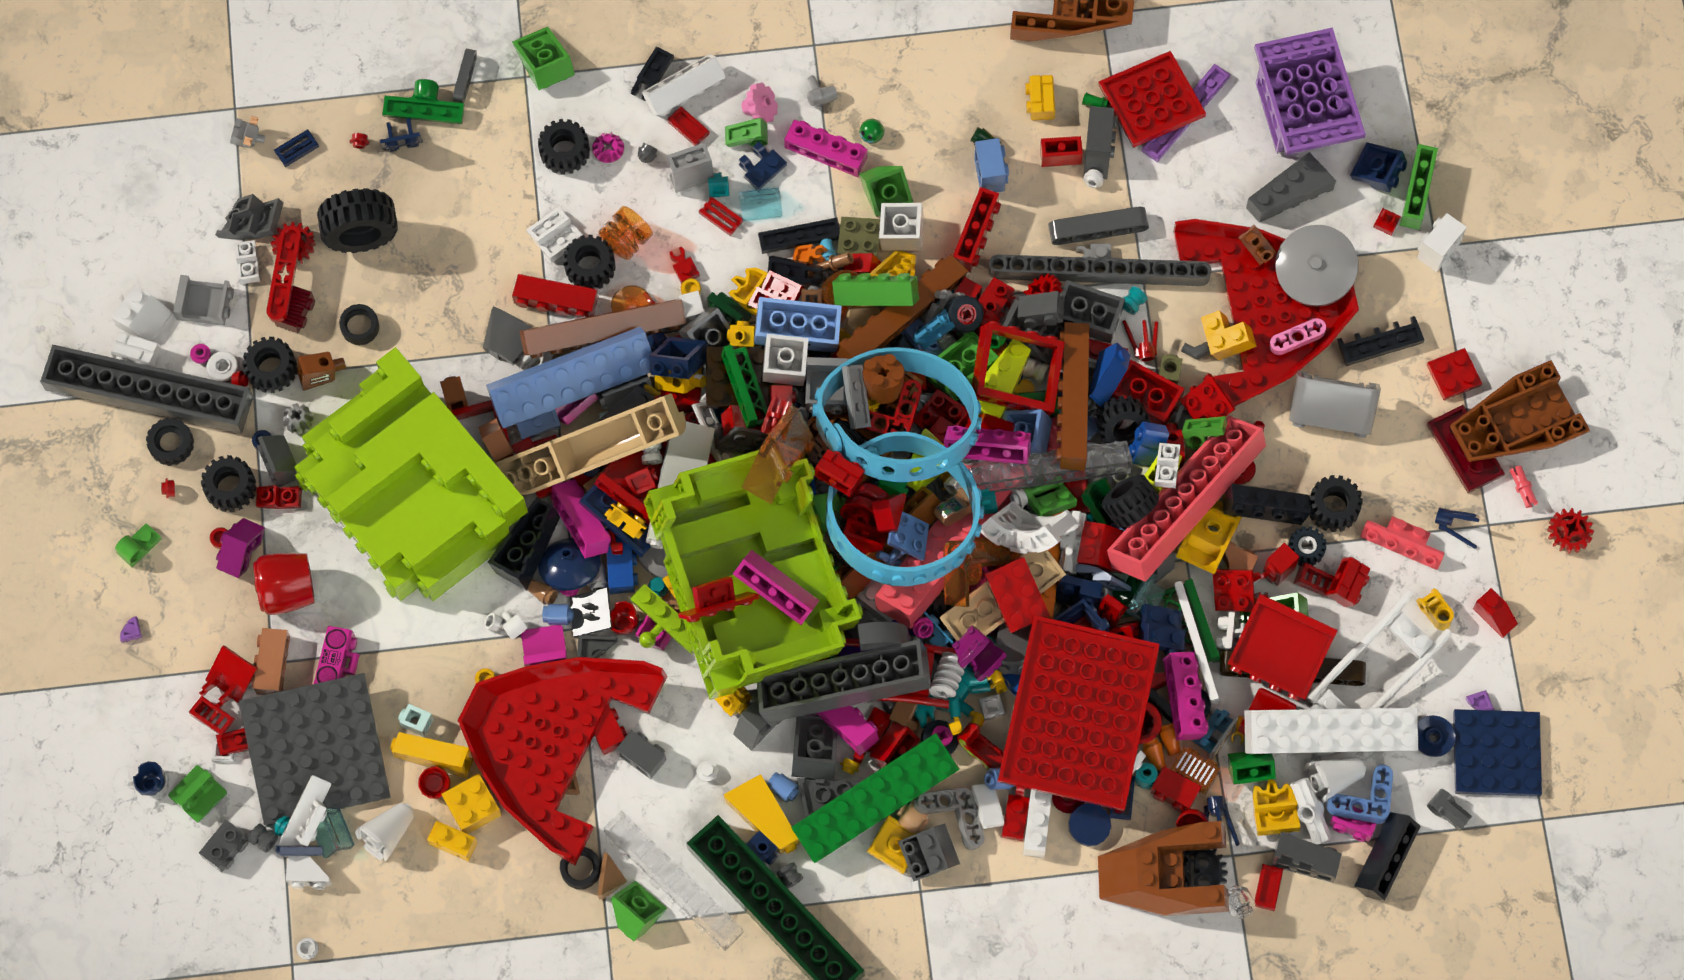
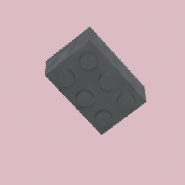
M1066 280L1061 294L1064 300L1063 323L1060 324L1064 327L1065 322L1089 324V337L1111 344L1124 308L1125 298Z

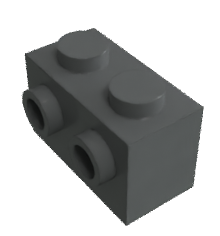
M1058 291L1019 296L1017 318L1024 328L1063 323L1064 300Z
M631 730L617 747V755L651 780L666 761L665 750L657 744L653 746L647 741L648 738L639 731L636 733Z
M225 819L200 850L199 854L205 861L222 873L225 869L227 870L232 866L234 857L238 852L241 853L248 845V837Z

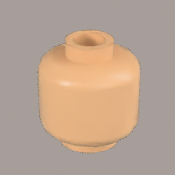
M914 802L909 803L907 806L904 805L897 812L899 824L911 833L922 832L929 822L928 814L919 813L914 807Z

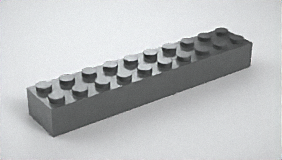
M53 344L40 380L45 391L171 419L176 418L177 420L239 434L243 432L253 400V394L248 387Z

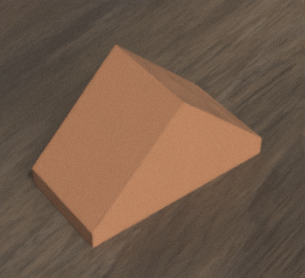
M497 418L478 427L481 438L495 462L514 454Z

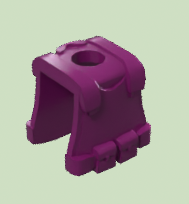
M973 625L959 641L952 645L958 656V664L964 668L971 662L974 676L980 682L986 676L990 677L995 672L994 669L997 670L1002 665L1001 661L1007 657L1003 649L996 647L991 639Z

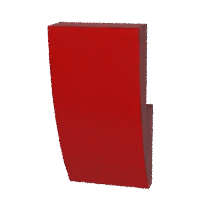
M277 485L257 487L256 507L266 509L301 508L302 488L300 486L279 488Z

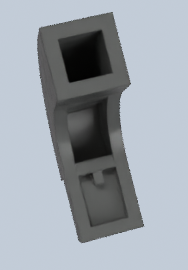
M870 622L858 624L861 651L910 641L908 627L901 623Z

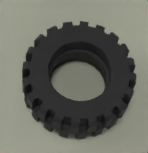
M369 188L341 191V193L331 195V198L325 199L318 208L317 217L321 240L328 248L334 251L357 253L360 251L367 252L370 249L375 250L379 246H384L388 241H391L398 231L394 202L383 191L370 190Z

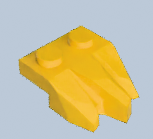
M756 267L746 268L745 273L747 276L745 278L735 276L731 279L738 288L731 290L728 294L745 310L757 316V309L749 306L748 303L756 287L761 288L768 273Z
M1272 779L1267 781L1266 790H1262L1259 786H1254L1253 813L1257 836L1280 834L1281 832H1300L1297 801L1291 786L1286 783L1282 789H1278L1275 780Z

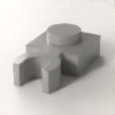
M1090 244V249L1078 246L1076 247V253H1083L1084 256L1082 257L1111 258V244Z

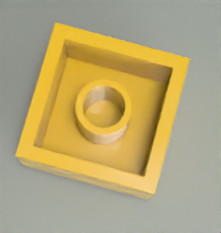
M479 773L441 794L457 825L464 833L469 834L502 816Z

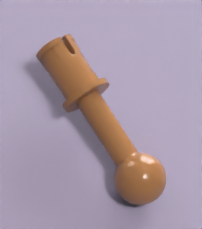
M851 252L837 256L830 255L828 261L816 265L823 266V271L830 268L833 271H837L840 267L852 264L854 258ZM808 271V277H813L814 273L817 272Z

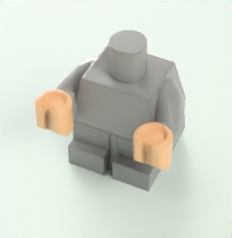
M251 116L250 122L236 118L230 143L246 148L254 147L256 141L264 143L265 135L258 134L259 128L257 123L259 118Z

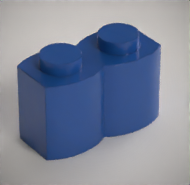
M1142 422L1136 428L1135 440L1128 447V456L1132 464L1151 466L1158 456L1159 443H1167L1169 432L1165 425Z

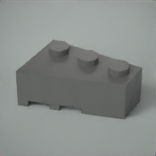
M1090 106L1083 177L1089 170L1095 169L1103 174V179L1107 180L1110 158H1114L1115 146H1111V143H1115L1116 131H1112L1117 126L1114 108Z
M757 699L740 714L733 735L752 751L783 720L767 723L759 713V702Z
M1281 832L1276 842L1271 866L1334 883L1342 853L1337 852L1334 848L1322 847Z

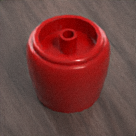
M306 553L267 554L260 556L253 563L254 584L261 612H265L267 615H279L315 603L310 565Z

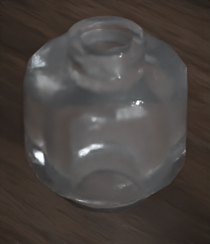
M1243 886L1230 887L1228 889L1230 915L1239 919L1250 916L1254 911L1255 901L1248 888Z

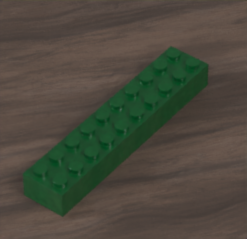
M719 815L686 843L690 853L809 980H861L865 976V970Z

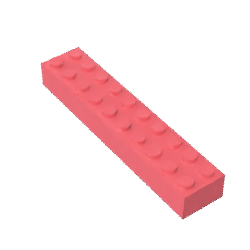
M1228 416L1226 418L1227 426L1224 435L1210 436L1178 471L1176 488L1164 487L1158 493L1159 500L1154 509L1137 523L1128 526L1107 551L1111 567L1146 582L1227 491L1230 485L1235 482L1266 447L1263 428Z
M986 461L973 477L977 488H980V490L989 489V491H995L999 512L1011 502L1010 495L1012 490L1025 489L1029 485L1030 468L1017 463ZM973 513L968 514L950 526H944L938 519L928 531L925 559L921 561L908 555L899 567H915L929 564L950 554L959 547L968 535L973 524ZM996 513L984 514L983 519H979L978 524L982 525ZM980 533L979 537H975L974 543L976 545L972 553L985 539L982 533ZM972 553L967 554L963 563L958 568L953 569L950 573L934 581L914 586L884 584L875 595L876 609L911 629L915 621L923 615Z

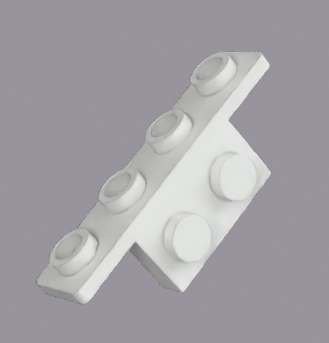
M314 775L311 776L277 846L305 845L308 847L309 843L314 841L317 835L316 829L319 823L324 821L327 814L323 801L331 787L330 782Z

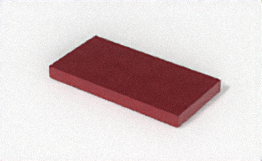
M1461 405L1427 422L1426 425L1469 494L1503 477L1505 473L1496 458L1472 462L1467 460L1450 428L1452 423L1468 412L1465 406Z

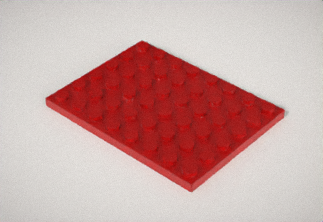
M1034 615L997 782L1124 811L1160 644Z

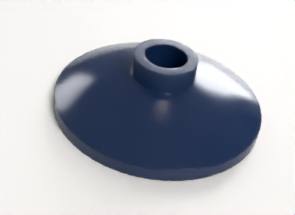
M1435 715L1426 716L1418 721V750L1429 757H1440L1452 749L1456 736L1454 728L1449 721ZM1434 735L1437 740L1433 742L1429 739V736Z

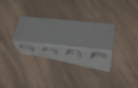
M1308 152L1249 197L1246 209L1258 222H1262L1282 213L1288 208H1294L1304 201L1315 199L1320 194L1333 191L1336 180Z

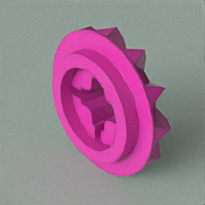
M612 132L609 134L602 133L601 136L596 137L592 144V151L599 161L612 163L623 155L624 143L619 135H614ZM610 143L612 144V145H611V146H612V149H611V150H610V149L604 150V149H605L604 144H607V145H609Z

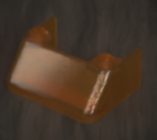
M791 405L768 434L742 486L743 489L770 504L773 503L783 482L788 483L793 475L791 468L794 463L804 459L806 453L810 454L815 445V442H813L814 437L799 408Z
M986 537L975 538L974 543L976 545L972 553L967 554L963 563L958 568L953 569L944 576L945 605L969 607V585L979 583L982 577V567L1003 565L1018 558L1023 553L1012 552L1009 548L1002 545L998 546ZM964 539L948 541L944 546L943 556H947L959 547Z

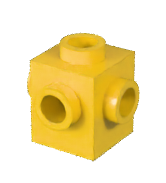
M737 321V325H730V329L727 331V340L730 341V345L736 346V348L759 346L754 344L756 325H749V321Z
M741 687L734 693L716 698L715 700L731 717L738 713L741 714L746 710L753 697L745 687Z

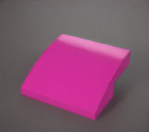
M593 394L556 408L559 421L569 425L598 399L597 395Z

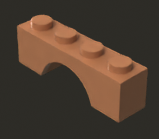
M1183 540L1172 552L1178 553ZM1230 541L1222 559L1227 569L1254 570L1259 556H1256L1249 549L1243 550L1236 547Z

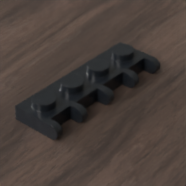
M1410 317L1411 324L1402 327L1399 326L1398 321L1393 322L1394 329L1382 333L1376 327L1373 329L1375 335L1362 339L1360 334L1356 333L1354 334L1355 341L1344 344L1342 338L1337 339L1346 366L1424 343V337L1416 317Z

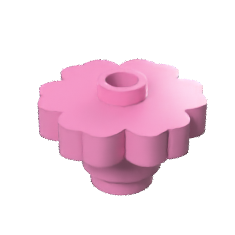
M763 82L750 86V91H747V98L741 104L745 115L752 116L753 119L762 118L766 123L774 120V116L777 115L778 104L774 100L775 94L770 86L765 87Z

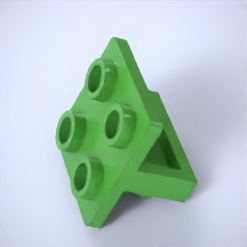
M196 765L168 796L194 821L199 823L226 796L227 791L215 781L207 770L204 771L199 765Z

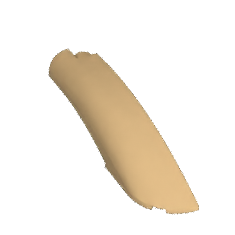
M672 393L498 461L495 464L521 495H528L682 435L686 428L685 415L683 411H678Z

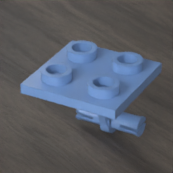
M902 511L898 531L889 532L888 545L894 547V549L889 554L881 550L877 551L876 558L885 561L886 565L899 567L903 562L899 558L904 554H909L923 561L925 559L929 524Z

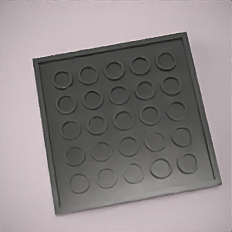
M365 673L239 701L264 826L275 824L283 816L291 818L312 775L331 783V787L323 801L327 812L391 798Z

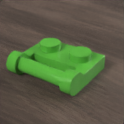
M1060 476L1052 478V481L1039 486L1023 489L1028 498V505L1038 516L1049 517L1077 506V499L1064 485ZM1054 488H1055V490H1056V491L1051 492V493H1049V494H1046V495H1043V496H1041V497L1035 498L1036 495L1041 494V493H1044V492L1049 491V490H1051V489H1054Z

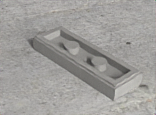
M863 364L842 367L850 429L871 427L867 392L863 381Z

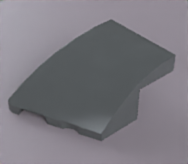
M254 194L238 198L232 210L225 218L227 223L222 230H217L215 235L218 238L235 240L257 239L275 235L284 202L277 198L263 203Z
M493 306L483 349L496 359L500 360L502 357L514 366L524 353L519 331L532 327L513 315Z

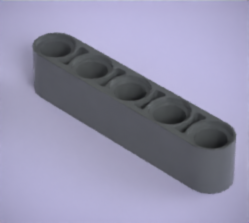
M1140 206L1057 219L1049 222L1048 227L1052 244L1064 245L1143 232L1149 229V223L1145 207Z

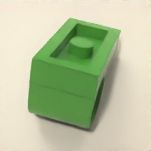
M762 118L725 126V145L728 147L746 143L754 146L757 142H760L763 146L768 144V124Z
M1226 416L1185 420L1182 434L1187 447L1197 451L1207 440V436L1217 437L1224 435L1227 426Z
M146 523L132 537L129 535L123 537L117 543L115 550L133 568L162 538Z

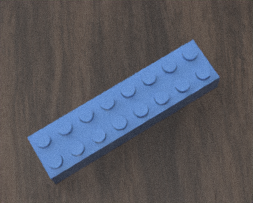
M638 327L489 383L486 387L502 428H506L650 373L649 356L652 354L644 330Z

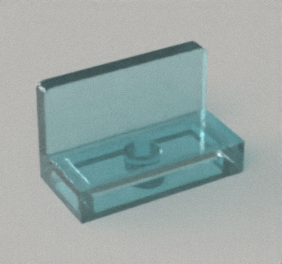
M779 187L739 192L743 221L782 217Z
M1152 574L1146 582H1141L1126 610L1128 614L1141 621L1142 605L1158 606L1166 592L1164 588L1155 583L1158 577L1155 574Z
M337 808L326 809V817L322 823H319L316 829V840L318 845L323 847L324 858H329L336 851L351 849L355 845L341 810Z

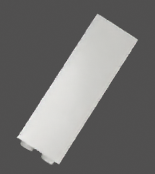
M686 421L684 433L667 441L657 488L673 484L680 472L707 465L715 428ZM650 522L646 543H649L653 548L662 549L661 540H656Z

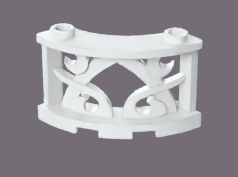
M1012 501L982 524L981 533L994 544L1007 547L1012 552L1023 554L1028 552L1039 553L1055 546L1062 540L1060 536L1074 531L1080 524L1068 510L1055 516L1043 517L1025 511Z

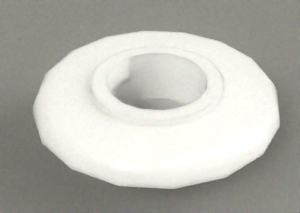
M217 352L207 362V373L216 381H228L233 373H237L239 362L236 356L230 352ZM227 363L229 366L225 371L217 370L219 364Z

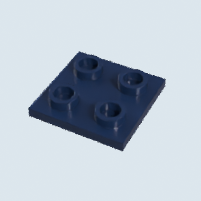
M410 118L406 119L409 133L407 135L393 137L391 123H386L389 138L380 140L383 150L387 149L388 152L399 150V147L402 146L414 148L418 147L419 143H423L420 132L413 133Z

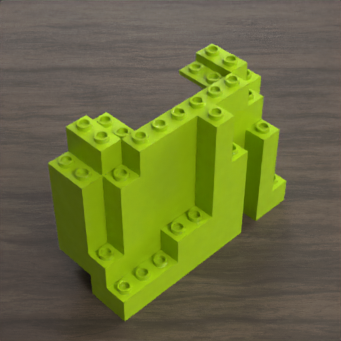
M395 347L376 361L378 370L359 384L361 392L302 436L304 441L302 446L308 457L294 466L297 472L295 477L304 492L309 491L312 496L314 494L319 496L317 500L320 505L328 509L329 515L336 524L340 522L343 525L342 531L349 539L353 537L357 542L355 544L356 548L361 554H367L369 557L367 561L374 570L378 568L382 572L385 579L383 584L392 598L397 597L401 602L416 589H419L425 598L429 596L432 601H435L491 558L510 533L508 527L528 513L524 497L435 392L431 394L423 384L418 372Z
M776 445L680 472L673 484L650 490L644 500L656 540H661L666 554L663 561L680 612L695 608L692 587L727 576L733 579L735 595L744 592L757 593L733 575L750 550H753L820 600L802 625L760 594V599L754 600L750 605H738L731 611H718L717 615L699 617L700 620L696 622H687V620L683 619L710 700L732 694L738 688L761 682L766 676L836 656L845 646L844 643H846L843 631L854 628L862 619L863 611L861 605L856 603L855 598L847 600L848 593L846 587L841 585L839 574H835L833 556L831 553L828 554L826 548L828 545L825 534L821 533L819 527L821 526L820 518L813 510L814 495L809 484L815 475L812 464L808 463L807 458L783 465V454L781 451H778Z

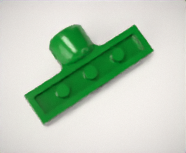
M418 79L415 81L412 97L385 95L382 115L383 117L462 124L465 105L464 103L439 101L437 99L439 88L437 82L430 79Z

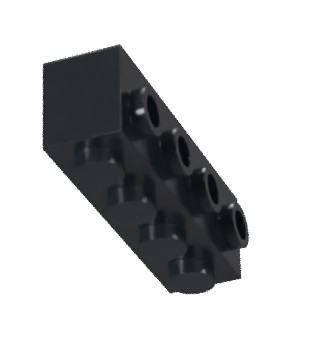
M1231 484L1222 496L1225 515L1302 525L1311 514L1310 495Z
M1389 813L1354 885L1365 897L1386 900L1421 827L1409 815Z

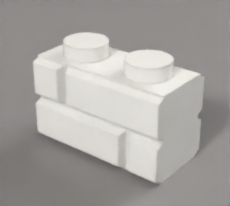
M123 332L118 333L116 342L111 350L113 358L155 367L161 352L157 342Z

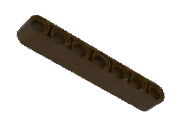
M1222 651L1220 653V675L1241 678L1250 677V674L1244 671L1242 674H1238L1230 670L1231 665L1227 663L1233 651ZM1324 658L1313 683H1320L1342 659ZM1353 660L1330 684L1365 685L1366 662Z

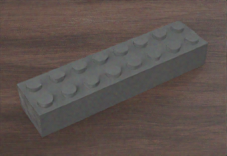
M920 639L809 663L766 676L761 682H757L759 713L767 723L931 688L927 649Z

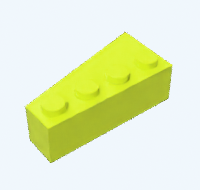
M1013 339L986 372L984 387L1014 394L1028 363L1031 349L1020 341ZM980 401L981 413L978 415L987 413L1002 419L1007 407Z

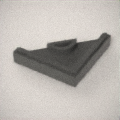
M578 635L577 657L599 658L618 641V637Z

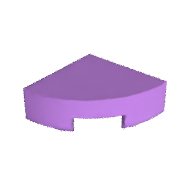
M137 616L129 619L120 633V641L122 643L142 638Z
M1487 690L1466 696L1465 698L1468 704L1475 710H1494Z

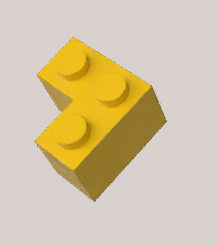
M1220 310L1201 317L1210 353L1217 360H1222L1257 347L1252 328L1245 322L1230 327L1228 317Z

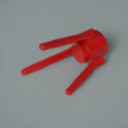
M1123 320L1122 323L1133 347L1135 358L1139 357L1141 362L1154 360L1157 355L1159 323L1157 321L1154 323L1153 342L1151 344L1148 339L1146 320L1142 321L1144 342L1140 343L1138 348L1126 320Z

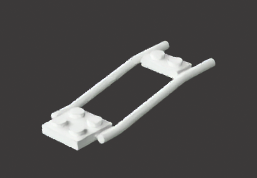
M1407 590L1372 630L1306 697L1309 702L1313 703L1309 709H1349L1326 687L1386 626L1418 660L1371 708H1383L1450 638L1452 632L1445 629L1436 641L1432 643L1404 612H1401L1403 607L1414 596L1411 591Z

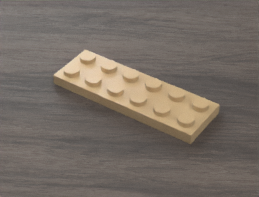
M1048 550L1039 553L1028 552L1019 556L1025 558L1040 594L1066 575ZM987 582L983 583L939 617L956 641H959L972 625L987 635L1004 622Z

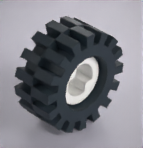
M1305 526L1301 530L1298 528L1289 539L1288 546L1299 556V566L1303 563L1314 566L1316 562L1319 563L1325 554L1327 542L1326 539H1323V533H1318L1319 530L1317 528L1315 531L1312 530L1311 526L1308 529ZM1304 542L1306 544L1310 543L1313 549L1304 550L1301 545Z

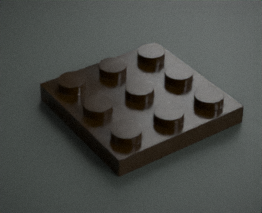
M724 347L706 348V408L727 409L730 405L739 406L721 356ZM746 348L768 409L769 383L762 382L765 349ZM736 355L738 364L742 366L744 363L743 355ZM741 372L745 383L749 384L751 381L750 376ZM748 390L751 401L755 403L757 395Z

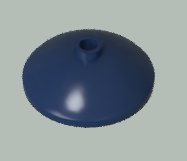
M565 538L554 542L546 548L538 569L542 580L551 588L570 591L586 586L596 577L600 570L601 559L600 555L584 558L574 539Z

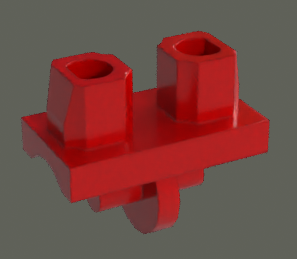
M772 396L760 432L780 439L792 403Z

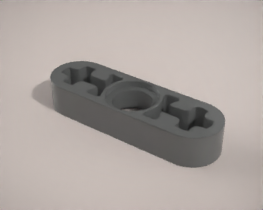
M466 48L454 88V102L464 103L476 64L477 50Z

